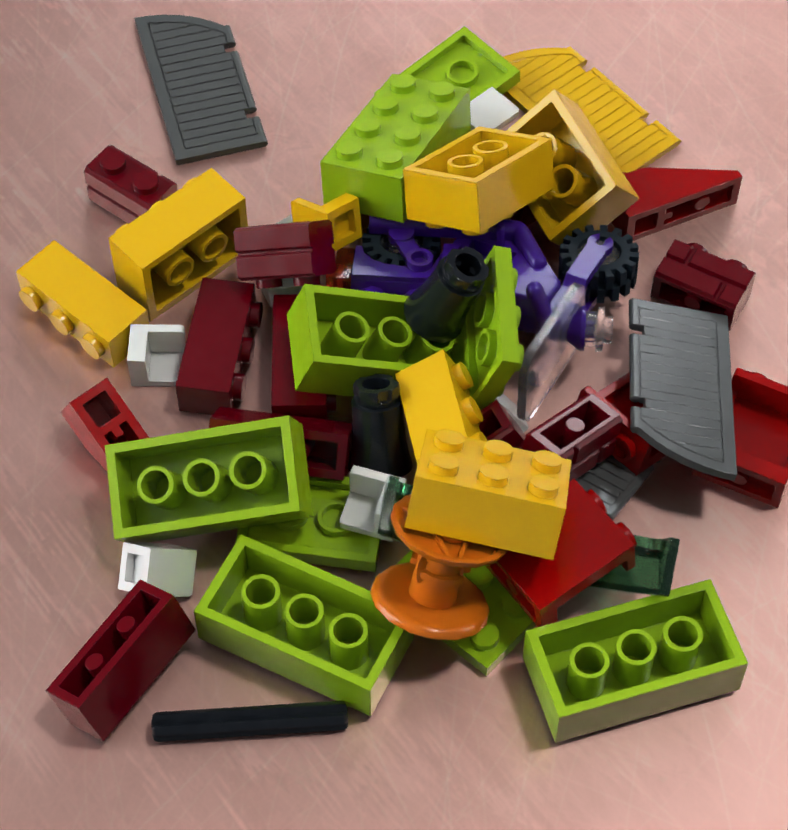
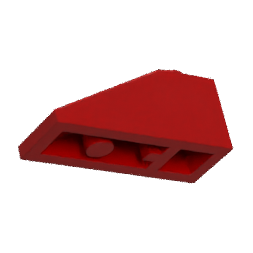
M642 167L628 173L623 172L640 199L611 223L614 228L622 230L621 237L629 234L633 237V241L736 204L743 176L738 170Z
M105 378L72 400L61 411V414L84 447L106 472L105 445L149 438L108 378Z

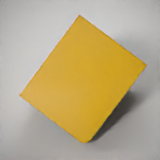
M345 193L322 206L302 198H296L291 201L293 222L330 220L332 222L334 237L332 248L335 251L362 237L359 197Z

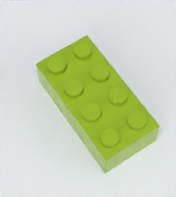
M392 74L320 161L324 204L348 193L359 197L360 214L404 223L407 219L403 169L471 131L470 89L454 86L444 81L433 82L417 79L409 74Z
M304 284L287 313L295 391L354 397L353 384L358 378L374 374H386L393 376V379L397 381L395 373L442 349L445 350L456 364L462 362L465 365L463 327L458 337L450 342H431L416 334L406 321L404 304L409 296Z
M289 415L105 445L115 540L148 543L314 517L303 424Z
M242 534L194 610L199 639L335 701L342 700L346 702L347 706L368 716H372L414 639V634L389 622L375 608L370 590Z
M711 579L669 590V597L647 596L526 630L523 660L555 743L740 689L748 662Z

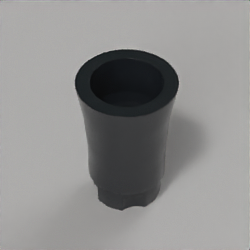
M467 246L462 249L453 248L447 256L439 261L425 282L406 299L404 315L408 325L416 334L436 343L450 342L458 337L466 316L475 299L482 291L489 274V267L484 263L483 255Z
M386 374L360 377L353 384L354 397L351 400L352 445L348 470L350 472L352 466L356 465L403 477L411 471L413 464L406 439L399 382L395 381L393 376Z

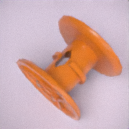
M411 494L406 495L394 504L390 520L396 536L413 553L410 562L390 566L375 577L370 592L375 608L394 625L409 633L429 639L459 640L474 636L487 625L490 608L483 592L470 579L464 577L463 574L470 573L471 568L497 562L508 553V550L404 528Z

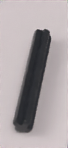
M341 700L156 712L153 714L151 721L152 736L155 741L163 742L345 730L348 727V709L346 702Z

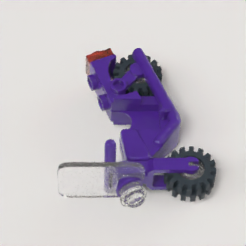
M369 216V226L367 227V233H363L362 246L356 245L355 249L341 248L337 250V270L333 274L326 275V286L410 296L425 282L439 261L447 256L453 248L462 249L465 246L473 248L483 255V260L486 259L494 245L511 248L513 268H516L518 272V281L515 289L516 305L521 309V320L518 330L536 334V337L524 353V360L519 370L517 417L527 422L533 417L576 350L584 351V347H595V352H602L603 343L612 344L613 317L605 316V307H598L597 311H592L596 303H604L605 297H609L611 302L619 300V293L625 297L630 293V288L634 289L638 271L639 247L637 243H632L633 237L629 234L621 237L622 230L616 227L612 232H608V225H600V230H594L593 225L585 226L584 233L577 228L572 230V236L567 234L563 238V244H560L557 278L531 231L521 221L502 220L489 228L485 234L468 236L459 229L449 227L429 228L424 222L406 219L404 223ZM441 237L456 238L452 244L444 243L443 252L441 253Z

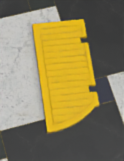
M571 46L568 48L531 49L503 57L520 71V82L504 93L510 101L525 114L552 90H556L576 102L622 172L628 173L642 167H647L681 143V140L658 120L649 125L643 120L648 117L649 113L596 67L586 72L582 67L587 64V60Z

